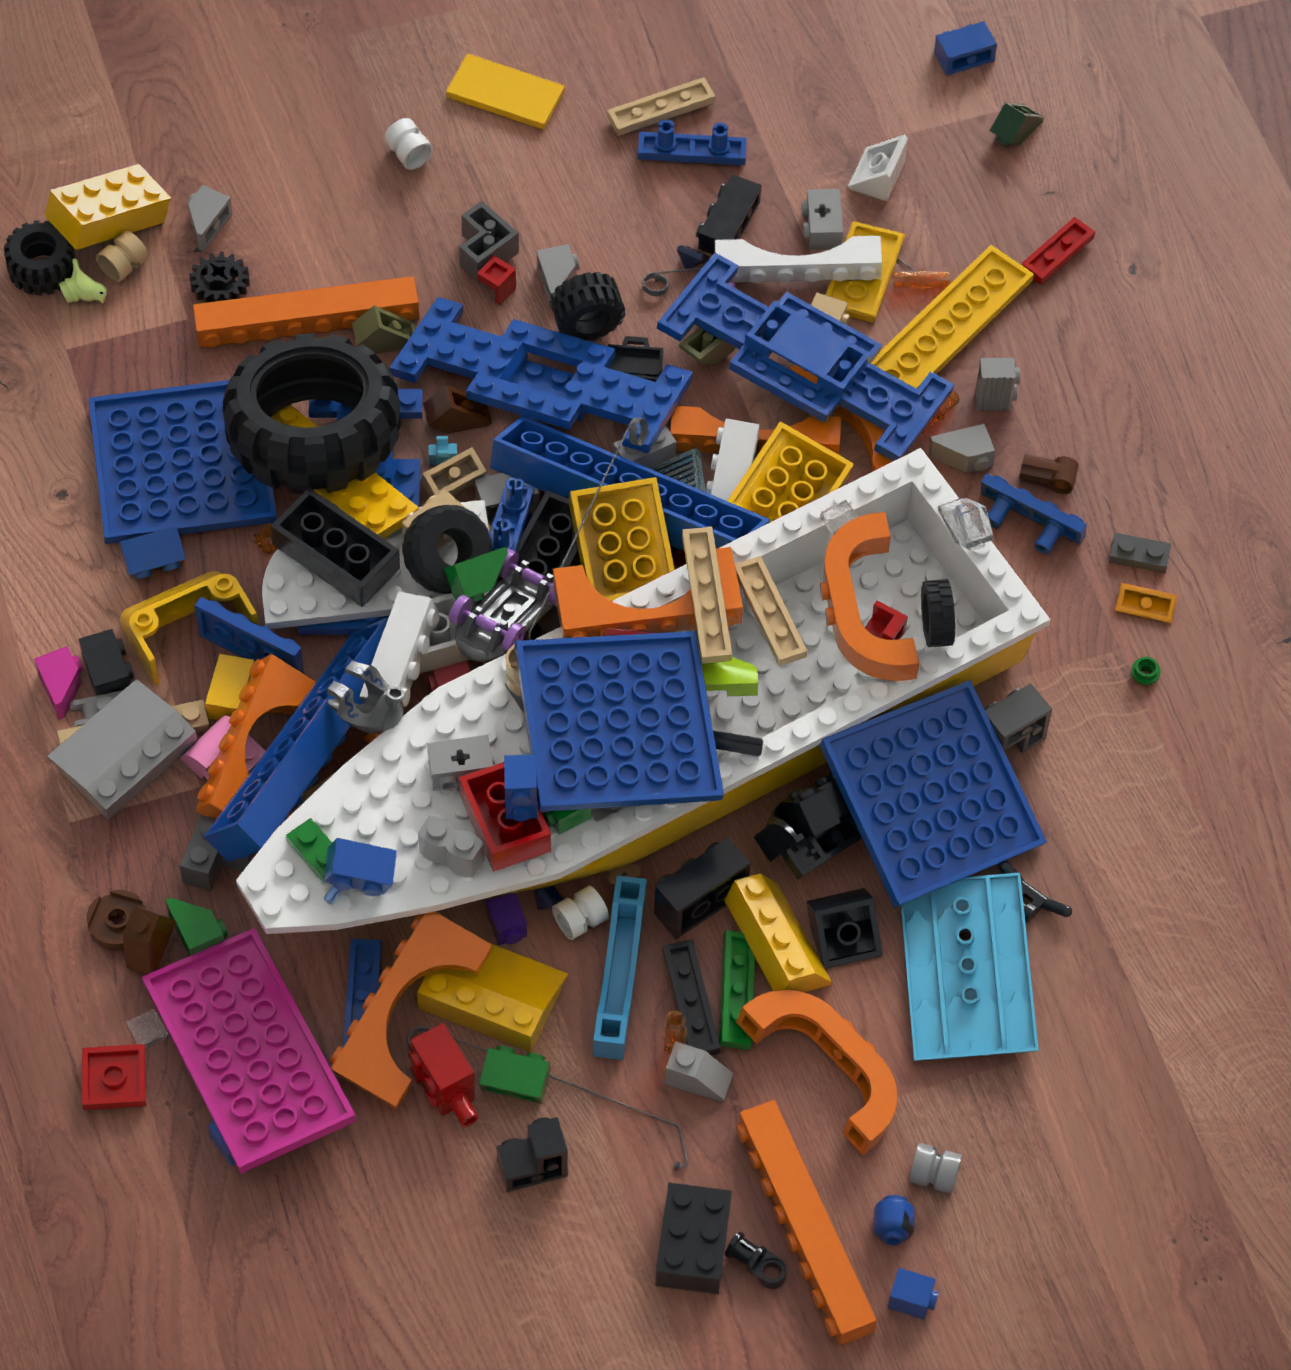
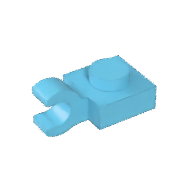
M436 436L437 444L428 445L429 466H437L456 456L457 443L448 444V436Z

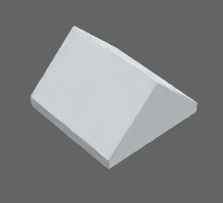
M902 135L866 147L848 187L853 191L887 201L905 163L908 137Z

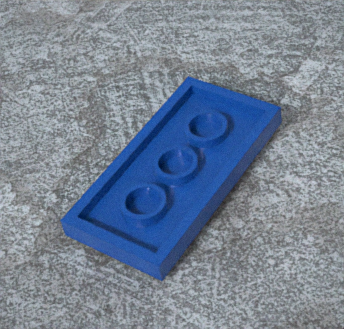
M200 597L195 604L200 637L241 658L253 659L254 662L257 659L261 660L273 654L304 674L301 647L292 639H284L274 634L268 627L258 626L250 622L244 615L240 613L234 614L226 610L217 601H209Z

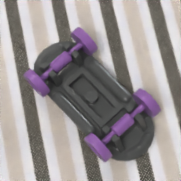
M507 549V557L498 575L503 579L484 596V599L480 600L472 608L473 600L465 595H461L451 608L449 621L457 625L455 632L456 646L463 655L474 661L490 662L506 654L516 641L523 640L524 636L530 631L553 583L552 574L548 573L545 576L529 569V562L525 560L521 562L520 567L517 566L519 554L512 549ZM554 585L549 592L536 623L554 605L557 606Z

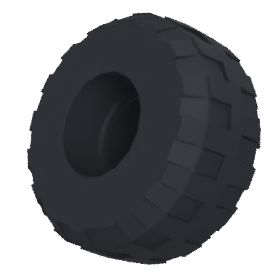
M458 505L436 506L418 515L407 528L402 544L404 563L411 577L425 589L438 592L439 594L452 593L444 568L451 565L441 559L437 550L438 539L442 533L450 536L456 543L458 555L454 564L492 551V539L485 523L473 511Z

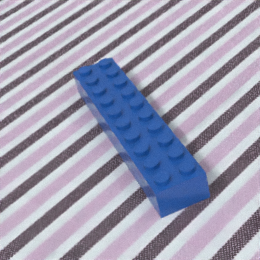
M521 416L493 439L490 468L517 480L518 478L522 479L524 483L535 486V488L545 492L548 490L569 499L570 491L599 487L615 454L535 420ZM616 455L602 486L657 477L669 543L678 550L684 551L682 529L712 527L715 547L717 549L770 523V519L618 455Z
M387 618L351 633L205 834L204 838L228 862L239 858L245 859L250 854L260 851L275 830L287 819L288 813L302 802L303 797L301 795L318 779L316 774L320 768H323L331 761L333 757L331 753L335 747H338L346 740V732L352 725L342 720L337 715V712L328 706V700L336 698L327 694V689L334 681L341 683L354 691V703L358 705L364 704L359 697L365 683L364 680L346 673L345 668L352 660L361 664H372L388 621Z

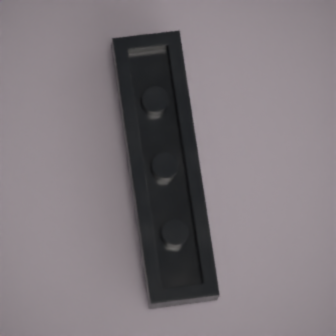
M693 940L662 945V952L686 1045L705 1050L710 1055L720 1054L721 1048Z

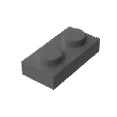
M1114 533L1109 562L1166 573L1171 543Z

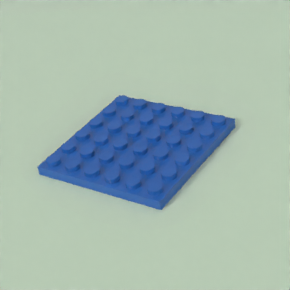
M230 380L88 398L105 544L118 543L177 526L178 533L181 535L274 523L277 520L273 488L260 483L254 476V473L248 474L231 453V446L227 442L222 401L226 386Z
M696 631L516 641L514 647L530 754L536 755L539 812L721 801L723 799L724 791Z
M971 680L825 737L819 744L894 908L1047 843Z

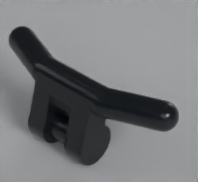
M1007 860L998 864V868L1003 874L1018 873ZM1021 877L1023 898L1025 897L1031 902L1028 905L1023 902L1026 923H1029L1041 909L1063 917H1070L1073 910L1070 906L1048 898Z

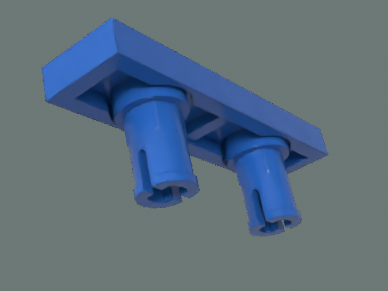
M662 120L658 125V133L639 132L638 160L745 165L747 138L728 137V126L724 123L713 125L712 136L674 134V123L670 120Z
M986 473L983 477L980 494L995 501L984 518L987 525L998 529L1009 510H1013L1045 527L1034 544L1035 549L1039 552L1049 554L1060 535L1081 545L1086 536L1087 524L1075 514L1068 515L1060 511L1055 504L1049 501L1043 502L1035 498L1026 489H1017L1009 485L1000 476H992Z
M513 477L506 481L489 534L492 539V551L504 547L515 552L517 551L535 490V486L524 485L522 479L518 478L517 483H515V478Z

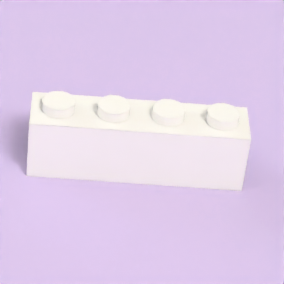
M725 419L724 428H718L716 444H720L719 454H713L711 471H715L713 481L708 480L706 493L725 501L729 499L754 461L759 438V424Z
M398 591L371 665L379 671L390 687L403 689L405 694L402 702L403 707H406L410 700V688L413 680H416L419 676L422 655L429 648V636L432 628H435L438 624L439 611L432 598ZM365 683L359 696L363 703L367 701L368 697Z

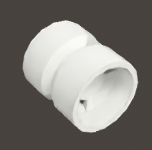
M409 118L393 123L384 135V141L396 153L397 158L406 169L413 170L423 166L433 154V146Z
M591 885L576 892L573 900L566 898L552 906V912L558 926L570 940L587 932L588 925L594 928L609 919L608 909L603 899Z

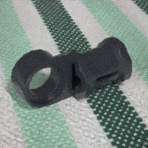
M741 1231L736 1233L725 1250V1256L728 1258L734 1257L746 1265L747 1271L757 1276L759 1283L763 1287L768 1289L781 1287L786 1280V1265L784 1261L768 1251L764 1246L758 1247L747 1240L745 1234ZM769 1266H775L781 1271V1275L777 1279H768L763 1274L764 1269Z

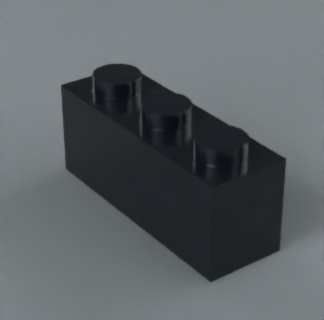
M733 174L730 176L727 184L722 183L718 192V200L716 203H711L705 223L701 222L697 228L696 237L699 238L698 250L713 255L715 253V240L741 238L761 202L762 185Z

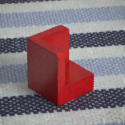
M493 256L477 272V280L495 290V303L501 305L516 289V269L498 257Z
M876 601L873 605L872 617L865 626V629L878 638L898 640L906 632L908 616L880 601Z

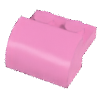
M222 716L180 758L201 779L203 777L208 779L210 776L208 769L220 752L218 745L222 737L229 730L231 725L229 724L230 716ZM249 735L245 746V762L248 773L266 752Z

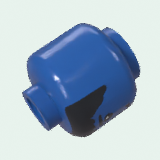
M889 1195L879 1201L874 1207V1234L888 1245H899L902 1241L912 1237L915 1226V1210L913 1205L906 1198L899 1195Z

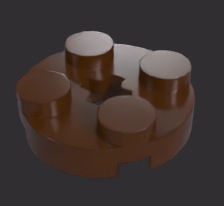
M126 890L110 891V895L96 898L90 905L86 917L91 939L104 948L124 950L123 932L134 905L146 909L139 896ZM123 915L125 922L120 925H113V922L110 921L111 918Z

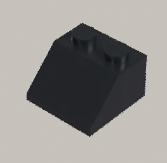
M865 888L806 901L811 932L824 968L883 955L874 898Z

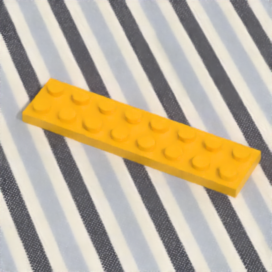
M990 245L879 352L871 364L917 389L930 371L937 374L1017 297L1033 281L1034 274Z
M292 405L284 407L271 417L273 420L289 426L318 427ZM377 473L372 474L362 482L354 479L348 483L346 489L328 493L327 489L313 490L383 539L402 528V522L409 513L419 510L417 505Z

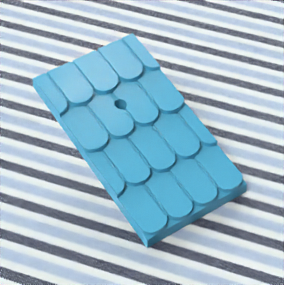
M1020 873L966 877L901 905L914 1061L1039 1051ZM962 931H967L971 934V938L963 941L960 939L959 934Z

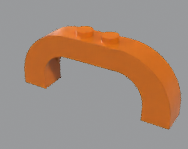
M885 512L859 516L840 527L832 536L826 549L820 594L822 601L827 600L828 608H825L827 626L832 625L839 650L846 660L859 671L874 678L889 681L917 679L919 660L914 638L898 640L881 639L869 633L861 622L850 567L855 561L864 556L889 553L891 535Z
M795 990L771 991L754 998L744 1005L736 1023L756 1044L775 1031L782 1029L797 1030L808 1035L860 1089L864 1100V1107L848 1119L842 1134L862 1155L877 1145L894 1116L897 1106V1087L891 1070L876 1052L874 1046L870 1042L865 1041L855 1031L852 1023L844 1019L834 1008L825 1001L808 993Z

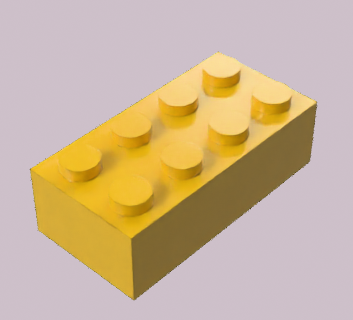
M138 164L50 190L44 216L78 250L116 238L124 231L133 233L164 223L171 197Z

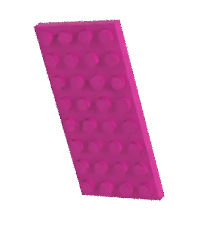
M255 928L142 977L143 984L240 1174L357 1121L351 1105Z

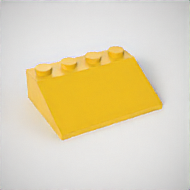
M780 421L727 501L766 517L772 522L843 487L848 480L854 463Z
M657 477L601 486L576 538L580 563L584 567L589 582L602 596L610 601L675 570ZM599 487L570 491L569 506L575 536Z
M492 944L493 951L478 976L454 969L440 970L425 976L417 991L418 1009L532 1053L568 978V973Z

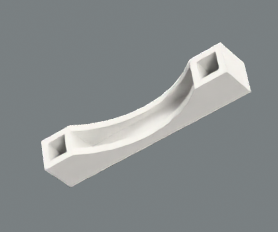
M853 236L843 244L830 250L802 256L767 252L743 239L715 240V252L739 265L738 271L730 283H787L790 281L816 282L818 280L844 281L857 279L868 281L881 279L882 254L880 236Z

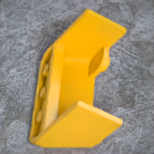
M210 571L135 604L122 612L120 617L122 630L154 685L159 683L156 661L144 639L155 634L160 627L195 612V604L200 597L217 602L231 600L238 613L247 617L250 622L258 625L257 613L234 576L219 571Z

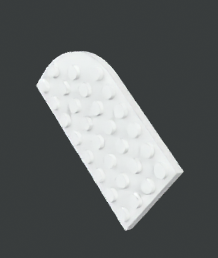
M485 501L461 502L465 508L478 515L481 521L485 523L489 532ZM402 528L385 538L387 542L399 549L400 569L363 607L279 549L275 551L268 563L262 585L265 624L269 629L389 616L398 591L429 598L446 594L429 591L419 583H416L411 577L408 569H406L402 553L404 541ZM453 539L438 550L441 559L449 565H454L458 555V549Z

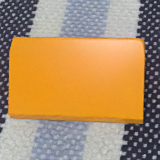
M1121 583L1115 611L1172 623L1178 595Z

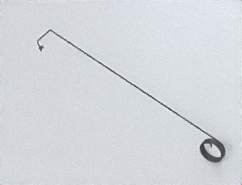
M898 258L901 263L912 270V273H904V280L909 279L914 274V270ZM703 267L648 273L642 280L643 291L650 296H662L668 291L669 282L665 276L658 273L701 270ZM656 278L655 282L660 280L666 286L661 290H651L646 287L645 282Z
M635 417L631 420L560 568L563 567L628 430L631 444L641 446L645 443L648 435V424L645 419ZM640 422L641 430L639 438L637 440V430H639L637 425ZM549 592L547 593L546 598L544 599V602L535 618V621L533 622V625L530 628V631L528 633L529 640H531L530 633L538 619V616L541 613V610L543 609V606L548 598Z
M420 1026L412 1029L407 1038L408 1049L411 1051L410 1038L417 1032H426L431 1028ZM453 1037V1039L456 1041L467 1044L484 1052L488 1051ZM549 1075V1077L567 1083L571 1086H575L576 1088L598 1095L599 1097L621 1104L622 1106L628 1107L630 1109L636 1110L638 1112H641L643 1114H646L648 1116H651L653 1118L659 1119L661 1121L678 1127L687 1161L686 1164L683 1166L680 1162H675L676 1165L673 1167V1169H675L676 1167L677 1169H680V1167L683 1168L688 1165L689 1160L679 1125L669 1122L660 1117L654 1116L652 1114L646 1113L642 1110L636 1109L629 1105L615 1101L606 1096L592 1092L583 1087L569 1083L560 1078Z

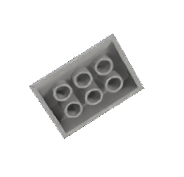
M136 679L47 757L100 813L109 820L196 743L197 735L195 729L175 709Z

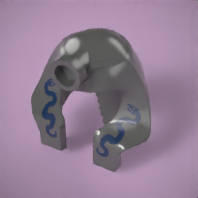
M352 660L345 668V672L364 680L368 690L367 701L360 705L354 703V691L334 681L327 689V694L336 699L328 700V706L336 711L342 720L368 734H382L395 727L401 720L404 711L402 701L404 700L405 693L399 687H390L374 666Z

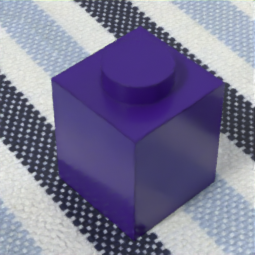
M510 893L486 901L487 917L498 946L505 943L515 944L527 937V922L516 893Z

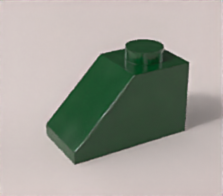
M1005 102L989 131L997 135L995 139L1005 146L1010 144L1020 145L1043 122L1045 117L1024 104Z

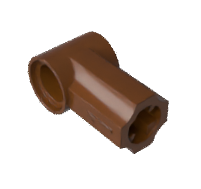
M1025 454L1019 479L1046 484L1052 491L1058 494H1069L1074 489L1079 464L1073 458L1065 456L1051 460Z

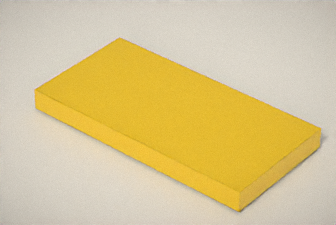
M467 53L446 90V97L544 130L565 93V86Z
M852 221L845 242L853 236H880L882 254L881 279L868 281L862 279L831 280L826 296L848 302L847 314L851 318L875 323L903 246L905 234Z

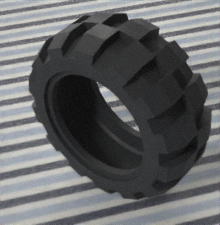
M315 333L295 335V340L282 342L280 339L263 345L259 355L249 354L238 365L226 386L222 401L226 439L231 446L233 456L248 474L254 473V476L260 483L276 490L280 486L289 487L293 494H303L308 488L312 490L327 489V492L331 493L346 489L348 483L354 479H358L360 482L364 481L377 471L380 461L386 462L398 440V431L401 427L398 386L391 371L376 353L363 344L354 347L349 338L330 334L329 338H316ZM306 400H330L353 409L344 418L319 427H294L282 424L271 418L284 407Z

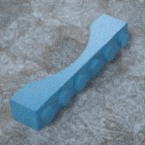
M616 876L605 970L593 1038V1057L624 1060L646 901L647 879Z

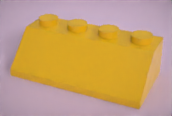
M761 873L735 880L724 901L741 932L744 934L772 990H795L805 993L831 985L832 981L779 884Z

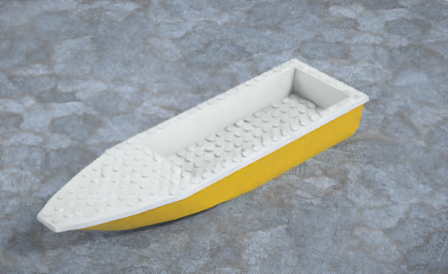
M919 448L720 547L732 548L735 564L758 556L762 557L807 649L806 658L778 666L739 585L743 604L742 623L728 627L732 657L757 667L758 696L727 697V690L706 691L713 730L762 738L763 750L760 756L716 749L724 797L721 801L591 809V819L558 835L553 826H548L551 833V852L493 872L484 852V862L474 878L460 876L450 870L447 864H437L426 859L419 851L418 832L429 816L443 818L450 822L456 830H466L477 835L460 797V788L456 787L448 791L441 789L433 790L427 743L488 735L493 765L504 762V755H531L522 697L512 693L507 686L506 654L435 689L402 716L395 727L380 734L346 762L275 830L237 878V887L265 933L276 934L339 930L425 914L493 896L549 887L620 868L660 850L827 763L819 746L823 738L971 680L973 686H976L1020 663L1024 659L1036 632L1048 627L1051 619L924 451ZM885 512L891 535L889 553L864 556L855 561L850 567L861 622L864 627L867 625L872 617L873 605L876 601H880L908 616L906 632L901 639L914 638L919 660L917 679L889 681L874 678L859 671L846 660L839 650L832 625L827 626L825 608H828L827 600L822 601L820 594L826 549L835 532L845 523L859 516ZM687 564L612 602L637 609L656 608L674 602L690 590ZM948 579L954 600L955 642L953 646L928 647L922 623V582ZM561 627L535 640L562 638ZM683 630L676 632H692L694 630ZM311 818L331 842L336 838L397 850L393 886L384 895L368 896L363 893V890L353 888L342 890L334 903L329 904L324 900V897L333 884H323L286 841V834Z

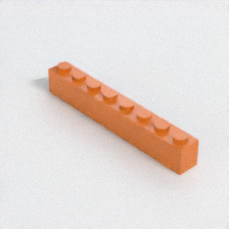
M414 276L193 304L199 348L216 347L232 343L241 344L255 340H271L273 338L295 336L298 334L353 329L352 323L373 306L382 308L410 321L420 319Z
M775 1099L740 1112L739 1125H736L738 1137L742 1143L746 1142L750 1149L748 1157L753 1169H759L763 1179L760 1182L763 1192L767 1198H772L775 1207H773L775 1218L778 1224H784L787 1230L786 1241L792 1253L797 1252L801 1261L798 1263L800 1273L805 1281H810L814 1289L811 1291L812 1299L817 1309L822 1308L826 1316L824 1324L829 1336H835L839 1346L874 1333L877 1319Z

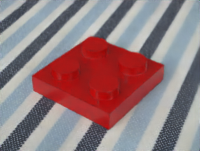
M145 1044L82 1048L83 1110L146 1106Z

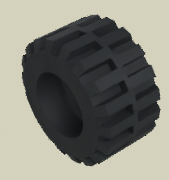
M39 220L33 221V224H28L27 222L22 224L21 229L15 228L13 235L7 237V244H4V256L10 280L12 283L15 282V287L19 290L24 288V292L28 294L32 292L41 296L44 292H47L48 295L53 294V290H61L59 283L65 281V278H71L72 259L76 258L74 247L50 221L45 220L44 223H40ZM41 255L50 256L43 260H31Z
M587 272L582 275L573 276V278L562 282V285L557 286L555 292L551 294L550 305L559 332L583 340H595L608 335L609 332L617 329V326L623 322V318L626 315L616 281L606 273Z

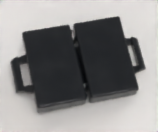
M625 336L622 345L608 344V347L615 349V358L609 366L610 369L650 381H657L662 373L663 348L650 347L646 337ZM628 344L644 345V346H630V345H628Z

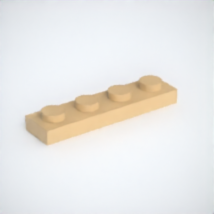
M705 77L609 109L607 110V118L616 134L620 136L715 103V94Z
M758 556L736 563L735 569L738 583L778 666L806 658L807 649L762 557Z

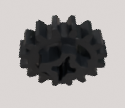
M220 252L219 257L209 253L208 260L201 257L199 258L200 265L193 264V273H189L191 292L196 294L197 300L204 298V303L240 299V294H247V287L250 286L248 267H244L242 259L235 261L234 254L226 258L224 252Z

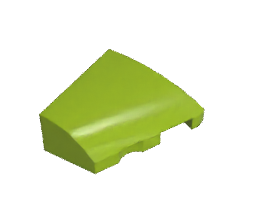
M732 657V661L701 663L706 691L727 690V697L758 696V672L755 665Z

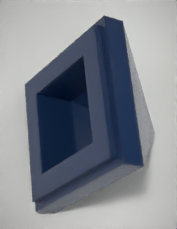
M680 245L677 247V252L685 269H691L703 264L710 258L708 257L709 255L689 246Z
M554 885L534 889L538 910L552 909V906L564 900Z

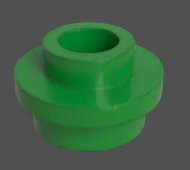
M1151 657L1139 658L1133 663L1131 668L1132 678L1142 685L1154 684L1159 679L1161 673L1157 661ZM1141 671H1148L1150 674H1144Z

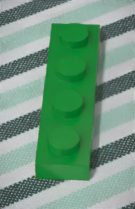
M726 930L723 934L719 1044L723 1047L749 1050L752 1046V1039L736 1021L742 1007L754 998L755 956L744 934Z

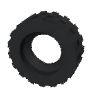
M949 580L923 581L921 586V612L926 644L928 647L953 646L955 642V611Z

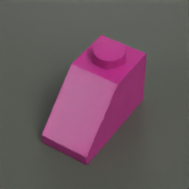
M68 646L34 658L38 676L59 720L65 717L70 707L69 703L73 701L81 686L79 672L83 671L79 657L77 655L72 656Z

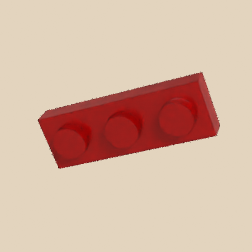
M1073 217L1025 259L1021 265L1034 274L1033 280L1042 285L1094 239L1095 231L1076 217Z

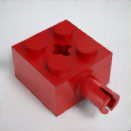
M442 1023L410 1040L411 1052L408 1053L412 1066L409 1069L414 1080L417 1083L422 1082L427 1091L424 1094L432 1108L437 1107L442 1116L454 1111L461 1126L468 1127L479 1119L478 1113L470 1103V1101L475 1099L474 1072L445 1024Z

